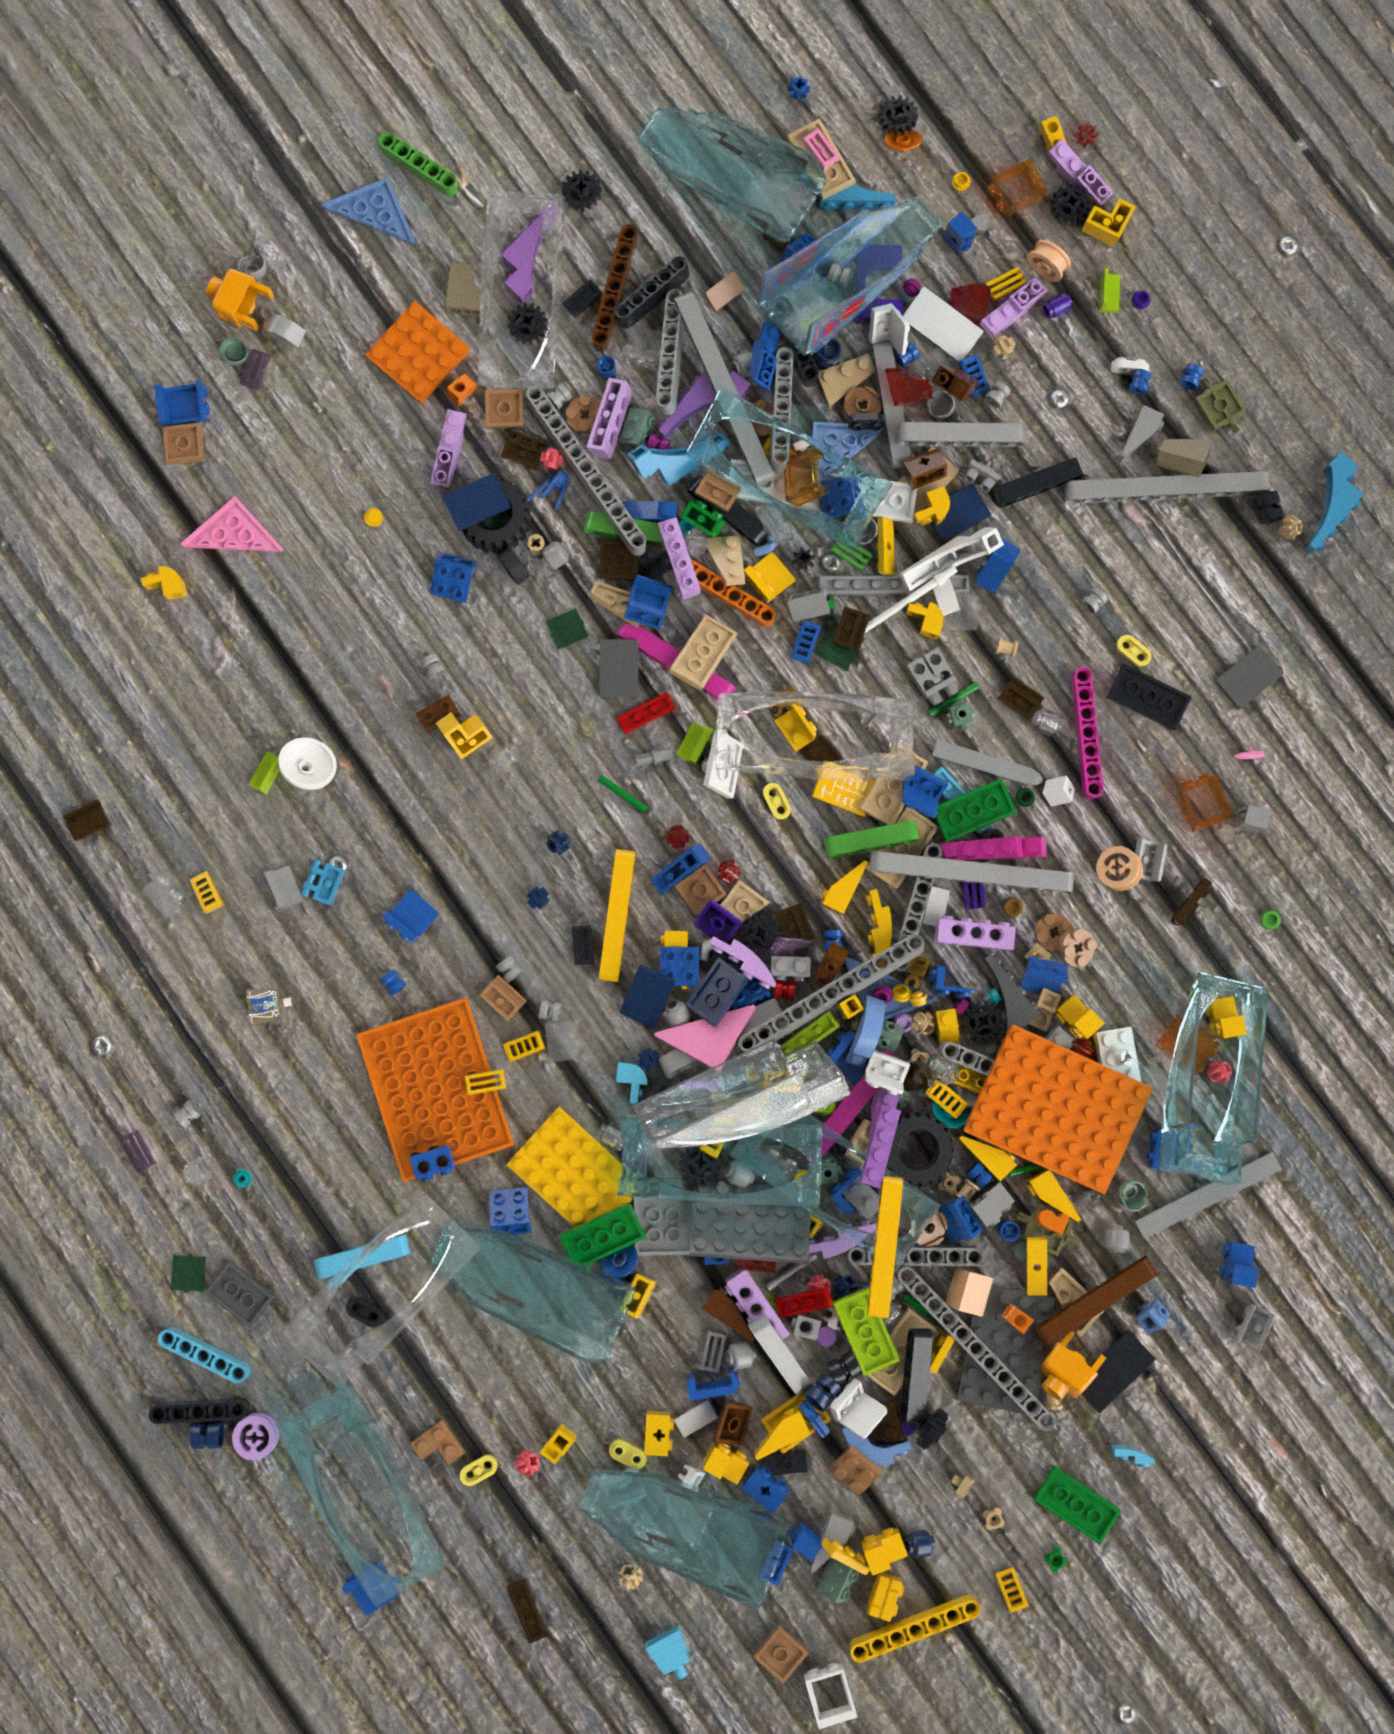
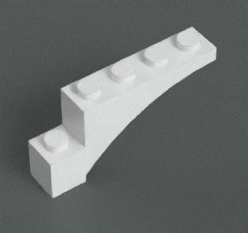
M984 527L970 537H955L899 575L906 590L911 591L938 573H943L952 566L956 567L967 561L990 554L1004 544L997 528Z

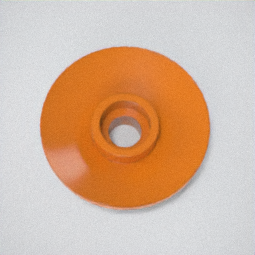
M905 130V135L898 132L897 136H895L894 132H891L885 137L886 146L900 152L916 148L922 142L921 134L914 130H911V132Z

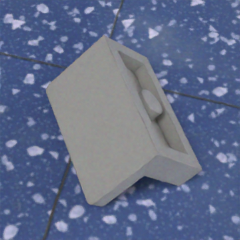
M826 587L789 596L787 602L794 622L829 614Z
M290 866L276 871L269 870L264 872L278 908L285 909L304 900Z

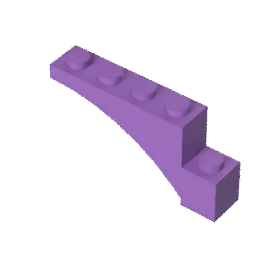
M554 203L546 206L542 210L541 215L537 219H533L529 223L528 228L524 232H520L511 245H507L501 254L503 262L514 272L510 273L505 280L506 290L522 305L535 293L532 279L534 262L539 246L551 225L560 216L559 207Z
M732 371L730 377L742 401L749 393L751 384ZM704 372L700 377L697 376L693 380L692 388L689 392L686 390L680 398L681 402L676 406L675 412L658 426V434L661 439L668 438L676 428L694 415L720 405Z
M884 1088L875 1090L870 1107V1134L860 1183L878 1189L881 1188L901 1113L900 1110L896 1109L899 1093L893 1095Z

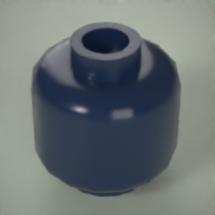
M926 1530L910 1532L904 1541L907 1554L915 1559L931 1556L936 1545L934 1537L930 1536Z

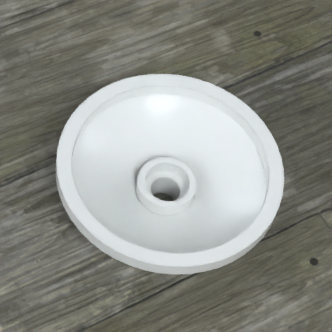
M294 739L282 748L278 758L279 769L283 777L289 783L301 789L315 790L322 788L330 783L336 773L337 763L333 752L324 743L316 739Z

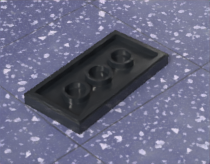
M1123 663L1106 698L1176 731L1192 696Z
M1128 1329L1102 1353L1106 1359L1096 1371L1098 1373L1097 1377L1082 1393V1396L1099 1414L1156 1360Z

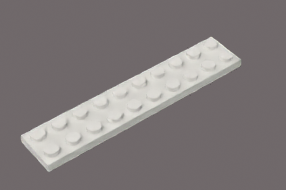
M731 459L728 480L742 487L736 499L820 510L816 487L811 488V470L786 467L781 473L773 471L775 479L757 486L746 462ZM832 473L821 483L837 478L844 474ZM858 477L866 514L861 516H869L871 518L886 517L892 521L913 522L917 489L913 490L909 483ZM852 512L847 513L849 515H856Z

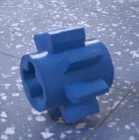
M800 75L795 79L791 78V84L787 86V91H791L789 97H793L797 102L802 98L806 99L807 93L810 92V86H807L808 79L804 80Z

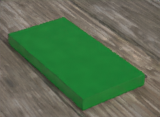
M1001 778L939 804L935 820L945 842L948 843L1010 817L1017 812Z
M630 1202L559 1234V1239L570 1260L574 1263L576 1271L581 1269V1267H585L584 1265L592 1264L647 1237Z
M1053 1465L1033 1497V1500L1100 1545L1121 1513L1119 1508L1055 1465Z

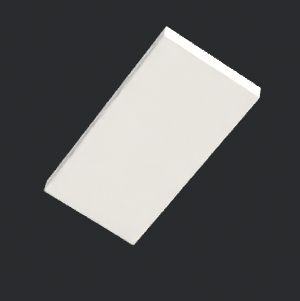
M926 287L922 288L903 315L904 319L912 327L959 362L967 356L984 332Z

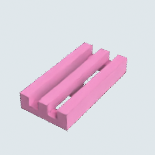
M818 128L803 138V143L823 170H826L828 166H832L835 161H839V155ZM815 135L818 137V139L830 153V155L832 156L831 159L827 155L821 144H819V142L816 140V138L814 137Z

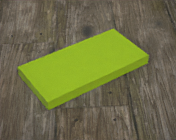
M869 1286L833 1301L835 1311L864 1376L900 1362L883 1319L881 1317L867 1316Z

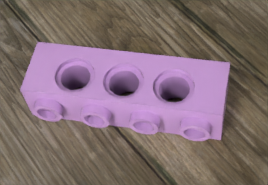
M608 379L587 444L588 450L594 457L612 458L633 393L626 380Z
M677 518L658 523V530L669 557L682 600L699 595L700 586Z
M942 916V919L936 920L934 943L1012 951L1014 950L1016 927H1010V923L999 922L998 925H993L988 920H980L979 923H975L970 918H961V921L953 920L952 916ZM953 926L959 927L960 934L958 936L953 935ZM972 928L978 930L979 935L977 938L972 937ZM991 930L997 932L998 937L996 940L991 939Z
M745 1266L725 1278L727 1284L724 1286L730 1296L735 1295L738 1300L735 1303L741 1312L745 1311L747 1313L749 1324L765 1314L782 1339L790 1335ZM744 1287L750 1289L746 1296L739 1294L740 1290ZM753 1304L761 1305L757 1312L750 1310Z

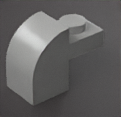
M273 314L272 317L268 316L263 323L261 334L265 337L277 338L286 346L297 348L306 333L299 325L278 314Z

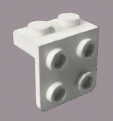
M892 303L871 308L869 342L875 344L889 340L900 355H905L908 346L907 337L910 330L908 321L904 319L900 311Z
M875 1050L865 1069V1081L874 1088L883 1087L893 1095L903 1094V1082L910 1063Z
M856 1378L845 1386L843 1392L832 1401L830 1406L834 1420L862 1439H865L887 1414V1408L864 1393L861 1381Z

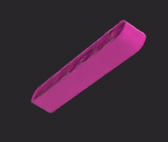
M627 621L623 622L616 633V636L620 639L638 640V650L667 669H670L681 652L640 625L636 628ZM713 672L702 691L717 701L726 704L736 688Z
M1081 667L1072 674L1071 686L1082 793L1085 798L1092 800L1102 794L1103 780L1092 674L1088 668ZM1077 674H1083L1085 676V681H1080L1077 677ZM1079 692L1086 693L1087 700H1082ZM1081 711H1087L1089 719L1083 718ZM1084 729L1090 731V738H1087L1083 735ZM1085 748L1092 750L1093 755L1091 757L1085 754ZM1088 766L1094 769V775L1087 773ZM1090 785L1096 788V794L1089 792Z
M886 1049L882 1051V1053L897 1058L893 1053L887 1051ZM865 1074L802 1148L801 1152L815 1164L824 1156L871 1099L875 1090L879 1089L867 1084Z

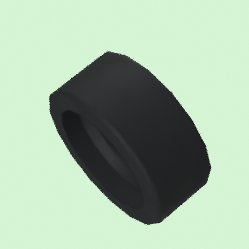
M507 548L497 555L500 563L517 585H520L530 577L528 571L511 548Z

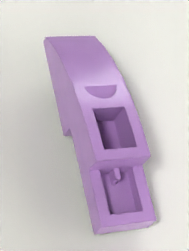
M1060 139L1047 153L1058 166L1056 170L1072 186L1076 184V189L1083 187L1082 192H1088L1086 198H1091V201L1098 206H1102L1114 193L1090 165L1085 166L1063 139Z
M1036 277L1012 294L1005 303L981 320L980 326L992 338L1021 317L1048 290Z
M447 409L440 446H438L431 484L450 487L464 437L463 430L466 413Z
M712 937L709 943L712 945L711 949L719 954H722V952L729 954L728 959L735 963L743 962L740 970L743 971L742 974L750 980L753 977L760 980L759 984L767 989L770 986L773 988L776 986L775 980L768 968L749 948L735 939L731 945H728L718 938Z
M871 1219L860 1221V1225L852 1226V1223L840 1226L841 1229H837V1238L834 1235L823 1237V1240L818 1242L815 1239H810L809 1254L821 1251L822 1257L825 1259L846 1252L870 1236L876 1229V1223L871 1222Z

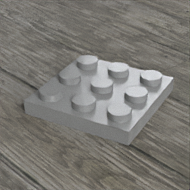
M692 1195L634 1196V1212L647 1235L645 1239L635 1243L638 1256L690 1255Z

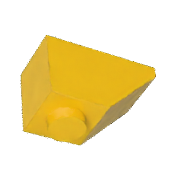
M955 1008L933 1012L939 1046L944 1041H951L959 1045V1027ZM952 1045L946 1047V1049L953 1048Z

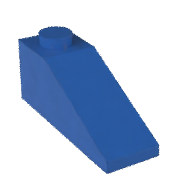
M622 501V504L633 519L660 523L677 517V503Z
M699 843L688 849L650 880L662 895L711 858Z

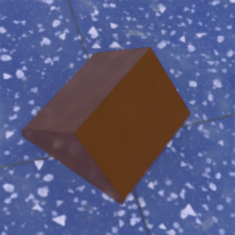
M724 1397L713 1431L712 1441L722 1444L742 1445L753 1407Z

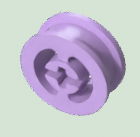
M265 1413L249 1414L236 1425L233 1431L232 1443L234 1449L241 1457L247 1460H260L276 1447L279 1441V1427L276 1421ZM251 1424L252 1428L246 1433V1436L249 1437L244 1442V1428L246 1425ZM266 1428L269 1433V1442L262 1449L259 1445L266 1439V1437H263L266 1434ZM256 1432V1435H257V1436H262V1437H260L258 1440H256V1438H255L254 1436H252V1435Z

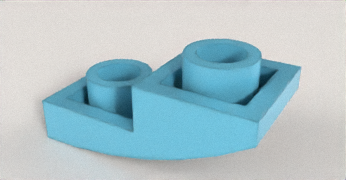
M1110 1445V1452L1117 1459L1126 1460L1130 1456L1131 1461L1137 1464L1138 1467H1148L1149 1464H1155L1153 1457L1139 1449L1125 1445Z

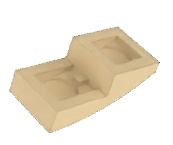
M1043 988L1036 1002V1006L1039 1008L1037 1011L1039 1016L1027 1025L1047 1032L1062 995Z
M866 1119L859 1125L845 1154L846 1157L858 1164H864L868 1147L871 1122Z

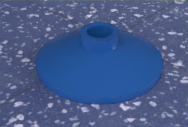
M632 1244L602 1258L603 1271L616 1279L629 1275L634 1270L638 1261L637 1250Z

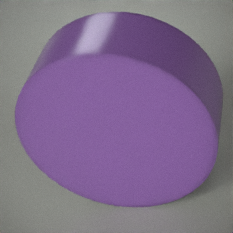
M902 1012L895 1016L893 1023L903 1027V1033H906L913 1028L911 1024L914 1021L908 1013Z
M829 1326L820 1327L817 1341L822 1346H831L836 1340L834 1329Z

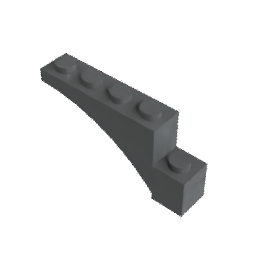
M988 954L983 960L991 970L1003 999L1005 1038L1011 1023L1020 1028L1025 1027L1039 1016L1037 1012L1039 1008L1032 1000L1030 1002L1025 997L1027 993L1020 985L1018 987L1015 985L1013 975L1008 970L1004 971L1000 966L1003 963L998 956Z

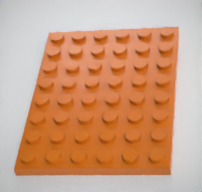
M468 997L356 1034L403 1183L416 1179L410 1157L450 1145L455 1164L457 1165L515 1145L498 1090L467 1095L465 1076L491 1071ZM489 1075L478 1078H472L469 1080L470 1083L494 1078L493 1075ZM494 1082L471 1086V1090L494 1087L496 1084ZM440 1156L438 1163L444 1167L448 1164V1159L445 1156ZM422 1161L419 1168L422 1172H427L429 1165L427 1162Z
M1011 1023L963 1131L1105 1195L1153 1087Z

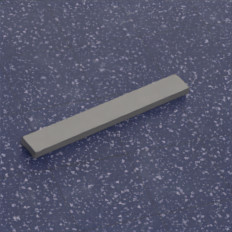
M969 574L952 575L950 577L955 595L970 594ZM900 575L819 576L818 588L826 587L828 595L832 596L910 595L930 580L911 591H907ZM931 589L924 595H935L934 590Z
M1269 1152L1134 1220V1223L1141 1237L1145 1239L1282 1169L1274 1153Z

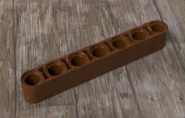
M631 224L624 225L621 228L594 325L592 344L598 352L606 351L609 347L617 319L615 309L621 304L638 240L637 229ZM627 234L633 235L632 238H626L625 236ZM626 251L629 254L623 256L620 253ZM617 269L624 270L622 273L615 272ZM612 286L619 287L618 290H611L610 288ZM609 303L614 304L612 308L606 307ZM602 321L610 322L608 325L601 324ZM598 338L605 339L603 343L596 342Z
M1148 1256L1141 1257L1035 1326L1034 1330L1045 1347L1049 1346L1158 1275V1272Z

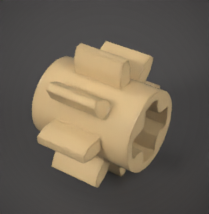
M1003 335L993 342L992 352L995 358L999 356L1002 359H1006L1014 353L1013 349L1016 344L1012 337L1008 339V337L1006 338Z
M1286 515V519L1279 522V534L1285 536V539H1294L1302 531L1301 520L1295 518V515Z
M929 1011L925 1014L924 1012H918L912 1018L914 1023L911 1026L918 1035L921 1033L928 1035L935 1028L934 1023L936 1021Z
M633 1563L623 1565L621 1572H618L620 1586L625 1585L627 1591L629 1589H637L639 1582H643L640 1567L635 1569Z

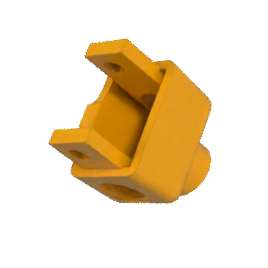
M229 269L223 280L214 276L206 290V296L213 300L212 307L221 319L239 328L243 325L256 332L259 326L255 319L248 316L255 309L257 294L270 300L274 297L269 287L256 282L253 276L234 269Z
M1073 1331L1067 1334L1061 1343L1057 1342L1040 1367L1041 1372L1047 1376L1042 1384L1043 1389L1059 1401L1067 1393L1073 1398H1078L1097 1377L1098 1373L1096 1371L1106 1359L1101 1354L1092 1367H1090L1086 1363L1085 1357L1080 1353L1067 1349L1066 1345L1075 1335Z

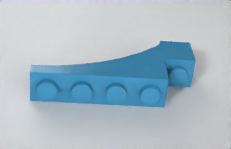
M801 166V187L814 189L815 186L803 166ZM852 185L825 200H822L820 197V208L825 210L843 209L849 211L861 209L869 211L871 209H880L881 211H888L894 209L895 194L871 191L856 185Z
M718 433L703 442L679 449H652L642 444L627 455L636 472L643 479L652 476L657 470L661 480L670 486L677 483L686 474L692 473L701 464L708 462L717 453L723 452L731 444L728 438Z
M1343 452L1335 456L1323 470L1326 473L1327 482L1326 503L1318 529L1304 548L1308 554H1311L1314 550L1318 552L1325 545L1323 540L1326 537L1330 538L1337 531L1335 528L1337 524H1343L1349 517L1347 513L1351 509L1354 511L1361 504L1359 499L1364 494L1349 482L1356 475L1354 470L1358 465Z

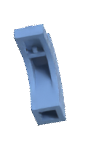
M866 995L861 1004L864 1010L859 1012V1024L855 1038L844 1056L845 1062L860 1067L864 1066L868 1058L871 1059L876 1049L885 1015L884 1001Z
M841 1425L849 1446L855 1447L875 1464L895 1463L893 1455L902 1456L908 1453L907 1450L911 1449L907 1437L903 1441L876 1444L867 1437L862 1439Z

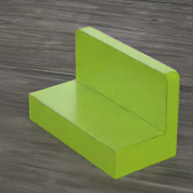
M1105 268L1100 276L1099 312L1118 313L1120 275L1109 274V268Z
M693 722L676 755L696 766L714 729L708 726L705 728Z
M266 752L248 785L267 795L280 772L278 765L279 757Z

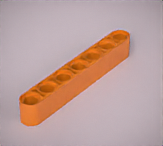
M691 559L696 577L700 574L707 577L705 581L698 580L701 590L762 627H770L774 623L775 612L771 607L735 585L726 586L720 576ZM720 584L723 586V589L715 591L713 586ZM731 594H737L739 596V599L737 601H732L729 599V596ZM747 604H753L755 606V609L753 611H748L745 608V606ZM768 613L771 615V619L765 621L761 618V615Z

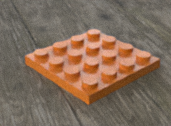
M414 300L370 348L365 356L422 405L471 349Z

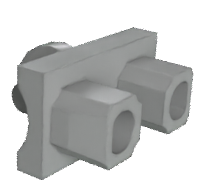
M972 459L964 472L966 473L964 480L972 484L975 479L981 482L979 488L985 493H988L996 486L1001 476L990 467L992 463L990 460L987 464H984L981 461L978 463Z

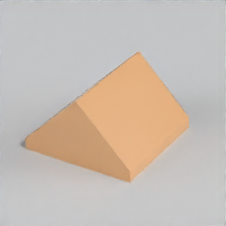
M955 1266L945 1302L946 1305L958 1311L983 1317L993 1278Z

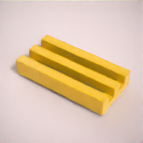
M1016 267L987 282L985 287L993 301H996L1027 284V281L1023 278L1024 275L1020 273V268ZM1016 274L1015 277H1013V278H1011V279H1009V280H1007V281H1005V282H1003V283H1001V284H999V285H997V286L991 288L992 286H994V285H996V284H998V283L1004 281L1005 279H1007V278H1009V277H1011V276H1013V275ZM1017 280L1020 281L1019 283H1017V284H1015V285H1013V286H1011V287H1009V288H1007V289H1005V290H1003V291H1001L1000 293H998V294L995 295L994 292H996V291H998V290H1000V289H1002V288L1008 286L1009 284H1011V283H1013V282H1015V281H1017Z
M504 1069L465 1076L467 1095L507 1088ZM500 1074V1078L477 1081L470 1083L469 1080L472 1078ZM501 1081L500 1086L471 1090V1086Z

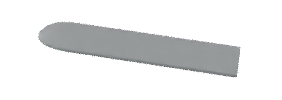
M938 739L932 756L1022 784L1038 785L1043 781L1041 775L1032 768Z

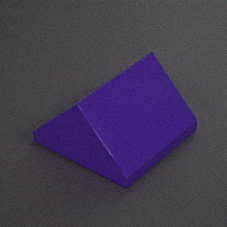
M710 899L693 925L710 938L714 936L727 943L742 924V921Z

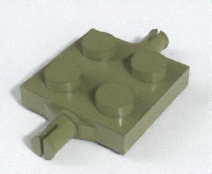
M1208 376L1204 377L1201 382L1205 386L1206 391L1194 399L1195 403L1213 431L1222 426L1229 425L1233 434H1236L1241 429L1235 420L1247 412L1246 408L1228 380L1213 385Z
M1037 1203L1034 1212L1030 1216L1021 1211L1018 1212L1024 1218L1017 1215L1016 1219L1026 1223L1022 1239L1027 1241V1237H1046L1047 1251L1056 1256L1059 1255L1066 1243L1075 1248L1078 1247L1072 1241L1077 1244L1080 1241L1070 1236V1229L1074 1220L1069 1218L1063 1235H1058L1039 1226L1036 1222V1215L1039 1211L1051 1209ZM1051 1210L1052 1212H1054L1056 1216H1058L1059 1213Z

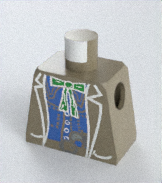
M246 990L250 1026L255 1027L284 1017V1009L294 1007L293 997H282L281 990Z

